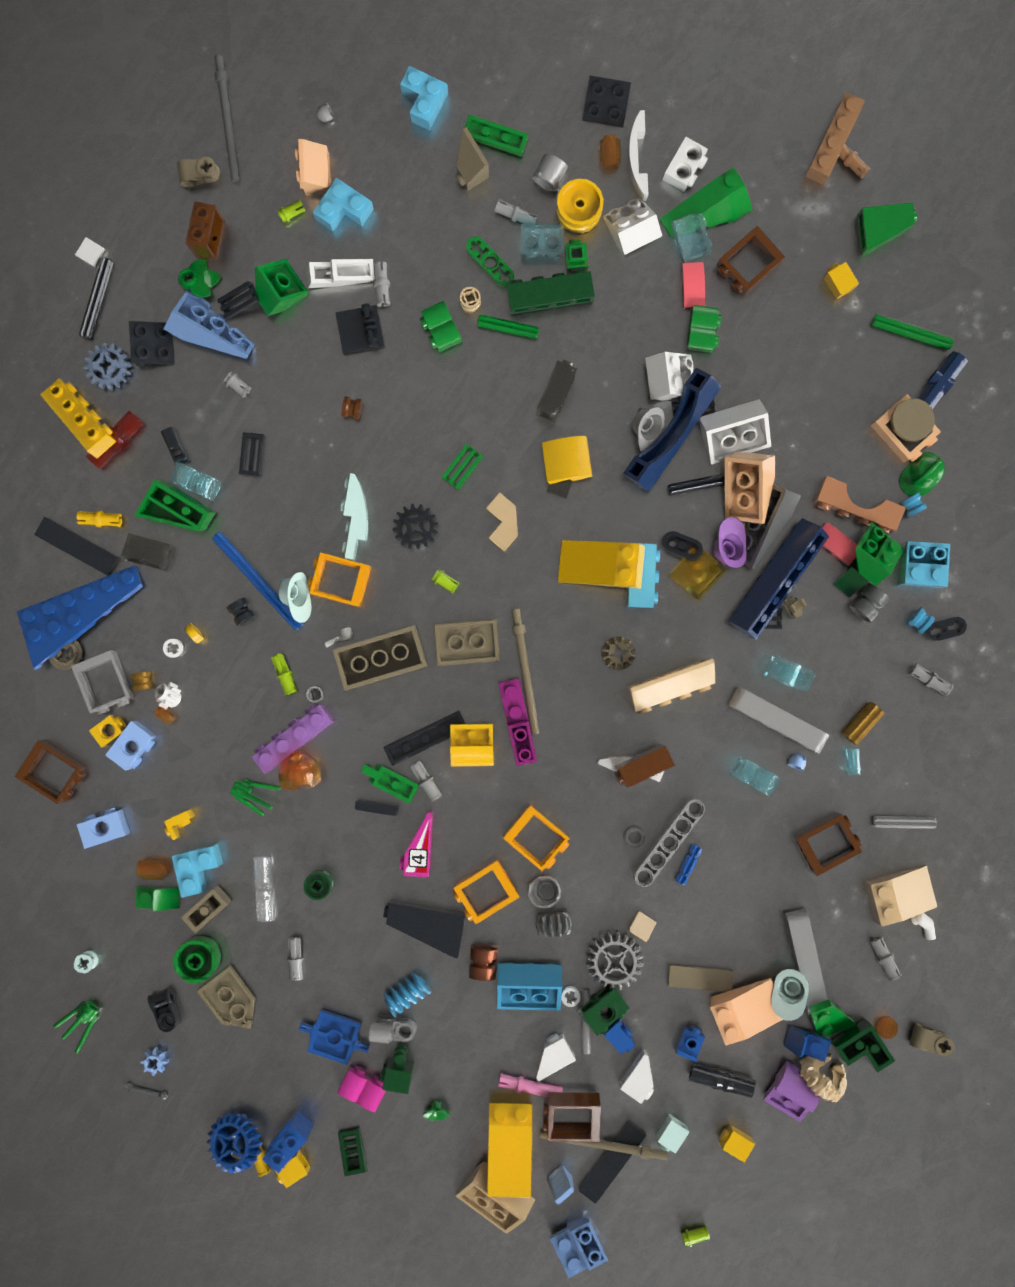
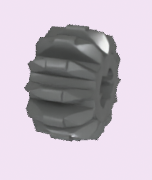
M566 912L547 913L536 917V930L541 937L564 936L571 933L572 923L570 915Z

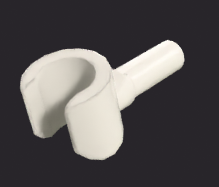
M352 628L340 629L341 636L325 642L326 647L337 642L352 639Z

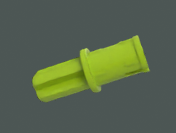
M279 653L272 656L271 659L278 675L276 679L279 678L284 696L297 692L291 676L292 671H289L284 655Z

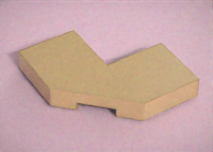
M499 493L486 509L502 523L488 539L505 552L518 537L516 506Z

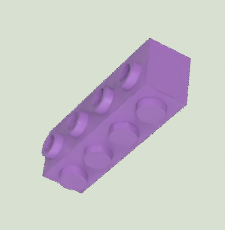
M313 704L304 711L307 715L301 719L295 718L288 724L289 729L285 732H282V730L278 731L271 737L273 740L267 746L263 743L254 750L256 754L252 759L264 774L269 773L335 721L323 704L318 706Z

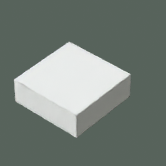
M85 237L75 255L95 268L105 249Z

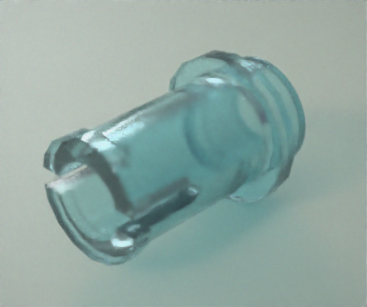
M846 749L847 769L845 771H848V775H859L861 770H863V768H860V749Z

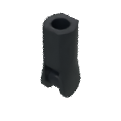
M168 427L162 430L161 435L175 465L178 467L181 462H189V458L175 428ZM180 449L181 454L175 456L174 451Z

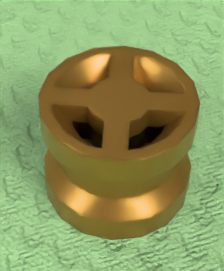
M151 671L130 674V679L133 680L131 690L152 689L153 684L150 682Z

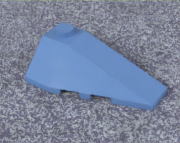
M187 289L172 310L164 330L181 340L247 359L255 344L237 328H231L225 322L222 314L217 315L211 310L210 303L201 297L193 295Z

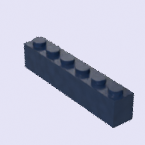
M801 518L798 524L795 525L789 537L783 542L777 554L771 559L765 571L759 576L753 588L745 596L743 602L729 620L737 630L757 640L829 538L821 526L804 518Z

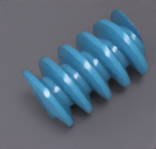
M412 973L413 980L410 981L408 978H405V986L400 982L397 983L398 991L391 987L392 995L386 992L383 993L384 1001L394 1017L397 1016L396 1011L400 1014L404 1012L403 1006L409 1009L411 1007L410 1001L414 1004L418 1003L417 996L421 999L425 998L424 991L427 994H431L428 984L421 975L417 976L415 973Z

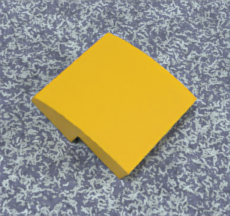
M586 436L566 437L542 442L546 478L549 484L569 479L577 481L592 477Z

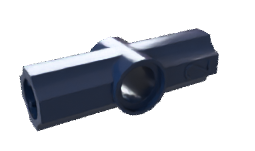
M952 351L942 366L929 378L926 383L928 385L917 399L925 401L933 410L941 397L946 395L956 382L955 378L968 362L965 356Z

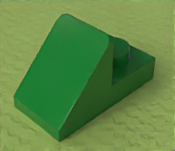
M137 886L136 908L153 909V911L179 909V887Z

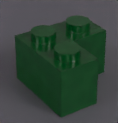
M866 1019L831 1041L836 1052L847 1066L865 1056L878 1073L895 1062V1059L872 1024Z

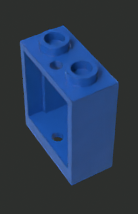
M297 1111L271 1141L262 1160L279 1174L307 1141L314 1123L300 1111Z

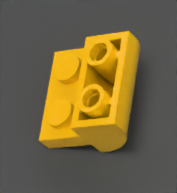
M493 724L450 725L451 767L494 766Z

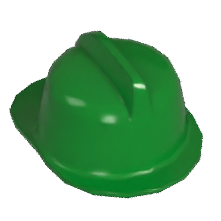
M922 453L901 473L899 479L900 488L909 497L920 493L921 497L924 496L944 476V462L935 453Z

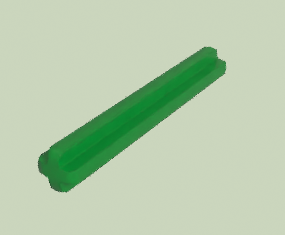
M876 314L872 320V325L947 350H950L954 343V339L880 314Z

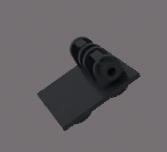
M590 75L582 119L624 126L631 82Z
M369 303L361 305L362 308L335 312L343 354L384 346L377 305L370 306Z
M129 321L131 363L139 367L145 366V364L174 365L172 334L164 330L167 322Z

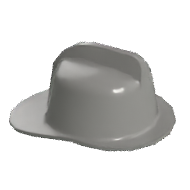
M658 407L651 409L639 408L638 413L633 419L632 428L638 436V445L641 452L650 447L665 431L664 412Z

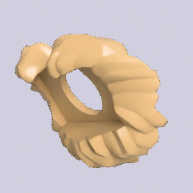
M828 1053L825 1062L807 1055L804 1056L799 1062L802 1065L800 1076L807 1081V1086L811 1087L816 1096H820L825 1101L834 1103L839 1101L847 1087L844 1064L837 1063L830 1070L832 1077L830 1079L824 1074H820L819 1068L831 1060V1053Z

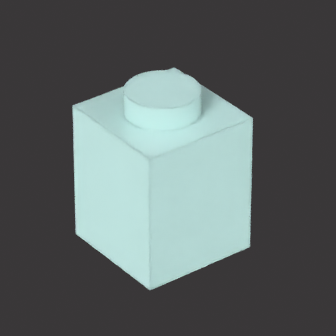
M669 1114L656 1134L658 1146L664 1151L669 1152L671 1150L676 1154L689 1134L687 1125Z

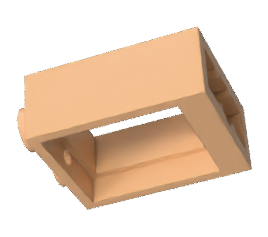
M908 394L898 400L870 425L903 463L908 460L912 462L922 454L920 450L925 446L928 448L938 440L936 436L941 432L934 425L932 432L909 452L885 424L891 420L893 411L901 402L911 399Z

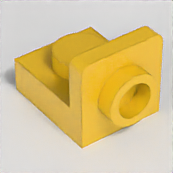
M192 808L164 821V830L172 840L181 837L176 825L181 828L191 823L190 819L195 816Z

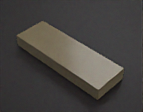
M669 964L668 987L727 992L732 990L734 971L730 969Z

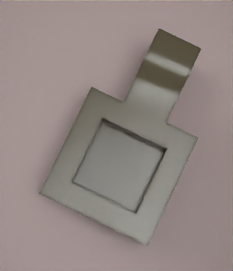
M792 596L787 597L782 603L792 619L804 614L801 609L807 605L803 597L797 599Z

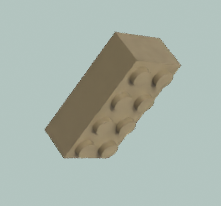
M415 625L333 649L344 691L428 667Z

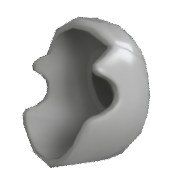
M539 876L528 886V897L531 903L538 908H549L555 905L561 897L560 885L557 880L550 876Z

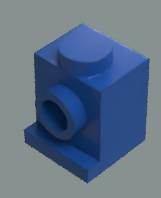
M621 1019L614 1021L610 1025L609 1030L603 1034L620 1054L625 1051L629 1052L636 1045L631 1037L633 1035L631 1030L626 1025L621 1026Z
M683 1025L674 1047L676 1054L696 1062L705 1039L704 1034L701 1033L702 1030L694 1025H690V1027ZM690 1040L695 1041L693 1046L688 1045Z

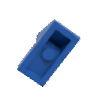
M790 1025L784 1046L800 1058L803 1055H807L825 1062L832 1040Z

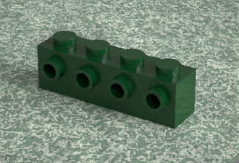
M576 270L573 274L569 275L556 273L550 278L537 276L531 278V281L525 282L517 279L507 284L510 314L593 302L595 297L591 271L585 272V270Z

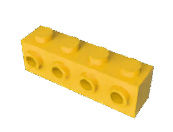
M58 378L40 394L41 397L83 447L94 457L99 458L116 442L111 436L113 431L105 423L101 424L99 422L101 417L93 409L89 410L87 408L89 403L81 395L77 396L75 394L78 390L69 381L65 383Z

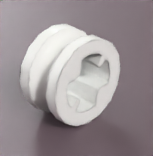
M169 639L164 643L163 651L168 657H177L183 652V644L178 639ZM171 642L179 647L176 649L178 650L176 654L168 651Z
M566 986L562 990L561 999L563 1004L568 1007H574L579 1003L580 993L576 987ZM569 991H573L576 999L567 1001L565 994L567 992L570 994Z

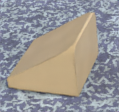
M638 911L627 929L647 942L657 922Z

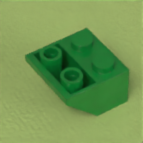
M873 522L869 524L855 548L859 574L876 587L892 573L904 551V548L897 541H894Z

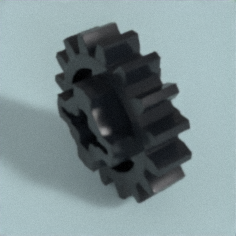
M411 504V509L409 510L404 506L403 514L397 512V515L400 517L399 520L393 519L397 527L392 529L394 532L399 533L395 536L396 540L402 538L401 545L404 546L408 543V549L410 550L413 545H416L417 550H420L421 544L427 548L428 540L434 542L432 534H438V531L434 529V527L439 526L438 522L432 521L436 518L435 514L429 515L430 508L424 511L422 504L419 505L418 509L415 508L414 504ZM413 513H419L417 517L410 518L408 516ZM427 519L430 524L429 532L424 527ZM402 522L406 524L407 531L404 535L402 533ZM409 522L414 524L419 522L421 531L414 530L412 532L413 528ZM416 536L423 537V539L418 541L411 540Z

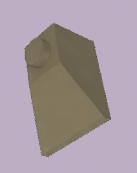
M466 127L462 131L456 165L457 174L455 176L460 186L464 185L467 191L489 179V163Z

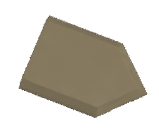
M230 964L196 991L221 1025L251 1029L256 998Z

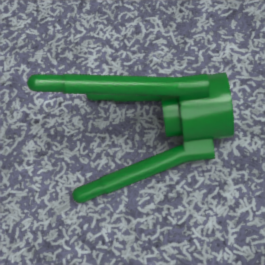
M244 778L243 782L237 779L230 791V795L236 797L235 800L242 802L260 816H264V813L247 801V799L269 809L273 808L267 802L251 795L252 788L249 786L281 790L280 786L254 782Z
M89 1001L81 1002L74 1010L53 1025L54 1028H57L78 1013L75 1022L62 1035V1039H65L80 1022L83 1024L89 1022L75 1049L76 1054L79 1053L94 1022L99 1018L97 1015L99 1010Z

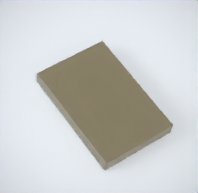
M497 619L433 624L437 666L500 661Z

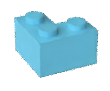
M409 66L400 87L402 95L415 101L410 111L411 122L431 131L448 96V85Z
M336 178L313 211V215L316 221L334 232L344 215L363 226L374 208L371 200Z
M218 843L179 852L172 856L181 898L200 894L207 890L203 870L216 868L223 864Z

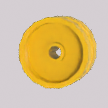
M575 179L569 181L561 188L557 199L556 215L558 222L564 229L571 233L582 234L591 231L597 226L602 215L604 201L598 186L587 179Z

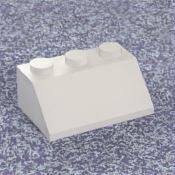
M760 399L708 414L699 419L701 435L711 465L725 461L726 456L735 452L752 453L771 447L768 412Z

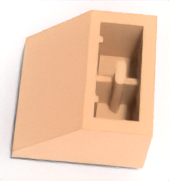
M298 139L299 147H295L296 161L299 163V168H296L297 182L300 184V189H304L306 196L325 195L331 186L328 148L326 145Z

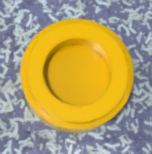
M192 623L185 627V632L195 643L199 644L204 639L202 633Z

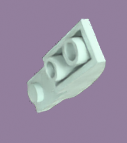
M350 473V478H346L344 490L347 491L346 499H342L341 503L343 515L351 518V521H347L346 524L348 540L343 543L342 554L345 555V559L355 561L358 541L367 542L368 511L359 480L355 474Z

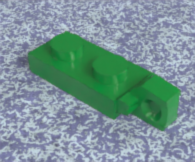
M365 763L361 769L362 773L370 776L368 781L373 786L409 804L419 787L418 783L383 765L376 764L374 768Z

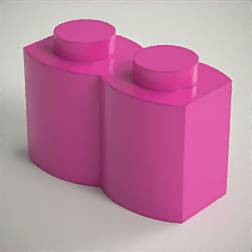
M350 1066L337 1093L361 1107L375 1112L386 1091L382 1090L383 1083L380 1082L379 1076H369L364 1068Z

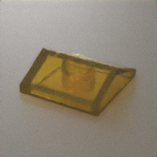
M692 549L689 553L695 554L696 550ZM703 550V555L699 560L691 562L683 559L668 576L687 594L700 601L728 570Z

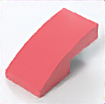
M704 262L682 263L684 308L692 307L693 305L705 306Z
M827 522L822 528L829 538L823 547L832 552V555L850 566L857 558L855 550L857 544Z

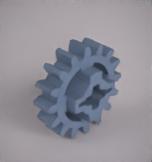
M103 343V348L95 345L96 351L89 350L88 352L91 357L84 359L88 362V365L83 366L86 371H89L86 377L92 379L91 383L94 385L98 384V387L101 389L107 386L109 390H112L113 385L120 388V381L127 382L124 376L131 375L127 368L132 367V364L126 362L129 356L123 354L124 350L122 348L117 349V346L113 343L110 348L106 343ZM112 354L117 355L118 358H119V361H118V360H113ZM96 372L102 373L104 379H100Z

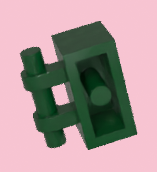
M403 1044L397 1045L393 1058L389 1057L388 1064H383L380 1082L383 1083L382 1090L402 1094L409 1093L415 1061L406 1060L407 1047Z

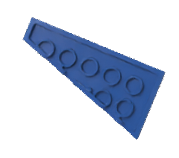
M135 565L17 611L33 668L38 670L43 666L42 663L50 657L56 656L58 651L65 645L71 644L84 634L103 615H108L113 607L120 602H124L141 589L143 583L138 568Z

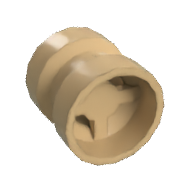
M466 287L460 293V304L464 311L473 313L480 308L481 296L474 287Z

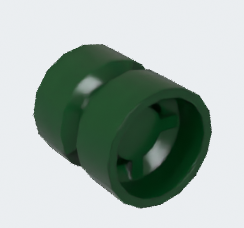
M326 869L314 870L306 877L303 883L305 894L313 900L324 899L334 887V877Z

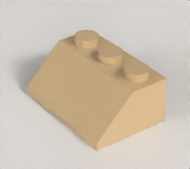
M484 1161L473 1170L456 1194L457 1198L506 1234L525 1221L535 1201L533 1197H487L488 1163Z

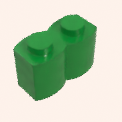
M444 300L421 311L423 317L419 319L424 330L429 329L432 335L428 338L433 349L438 348L439 352H442L462 342Z
M692 306L686 350L711 353L714 348L718 347L719 335H716V327H720L722 315L718 314L719 308Z

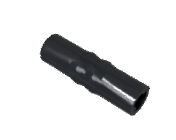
M693 1063L689 1073V1081L706 1085L713 1089L749 1098L753 1097L755 1091V1080L735 1075L731 1072H724L720 1069H713Z

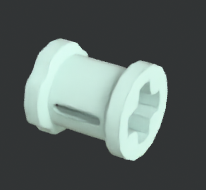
M91 950L78 955L74 962L75 970L80 973L89 972L97 966L98 955ZM88 959L89 963L85 965L83 961Z

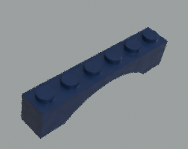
M695 368L684 384L678 408L668 427L650 447L636 455L623 474L634 484L650 492L722 386L712 375Z

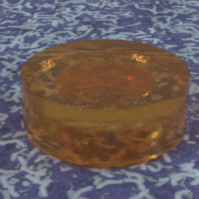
M160 706L153 712L162 722L169 726L175 720V717L168 710Z
M882 1016L876 1021L875 1029L882 1038L891 1039L897 1034L898 1025L893 1018Z

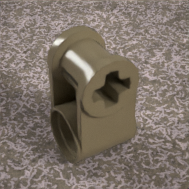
M210 157L184 159L177 162L181 186L192 187L198 184L215 182L220 177V169Z
M915 1023L909 1045L941 1056H949L953 1053L954 1043L945 1033Z

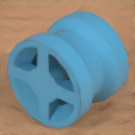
M920 493L900 503L901 506L906 507L908 518L927 508L926 504L922 503L920 499Z
M920 607L913 613L907 623L910 626H915L917 631L922 634L932 625L935 617L926 614L925 609Z

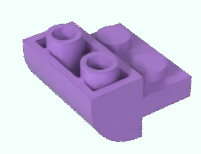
M787 1061L776 1074L775 1082L764 1094V1101L801 1122L809 1111L811 1113L814 1111L821 1097L816 1096L811 1087L807 1086V1081L800 1076L801 1069Z

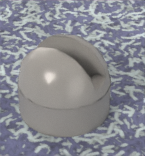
M328 103L322 104L317 108L316 113L320 121L328 122L334 119Z
M312 686L307 689L306 699L310 703H318L322 700L323 691L321 688ZM311 690H315L317 700H313Z

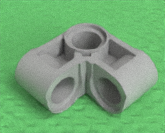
M378 1015L371 1023L369 1041L387 1044L392 1041L408 1042L414 1037L417 1025L415 1021L409 1018ZM408 1026L411 1034H404L401 1027Z

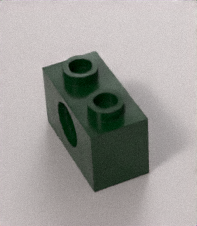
M608 984L576 1012L589 1029L598 1036L607 1032L614 1021L622 1019L630 1008L614 987L611 989ZM604 1007H608L607 1014L601 1016V1010Z

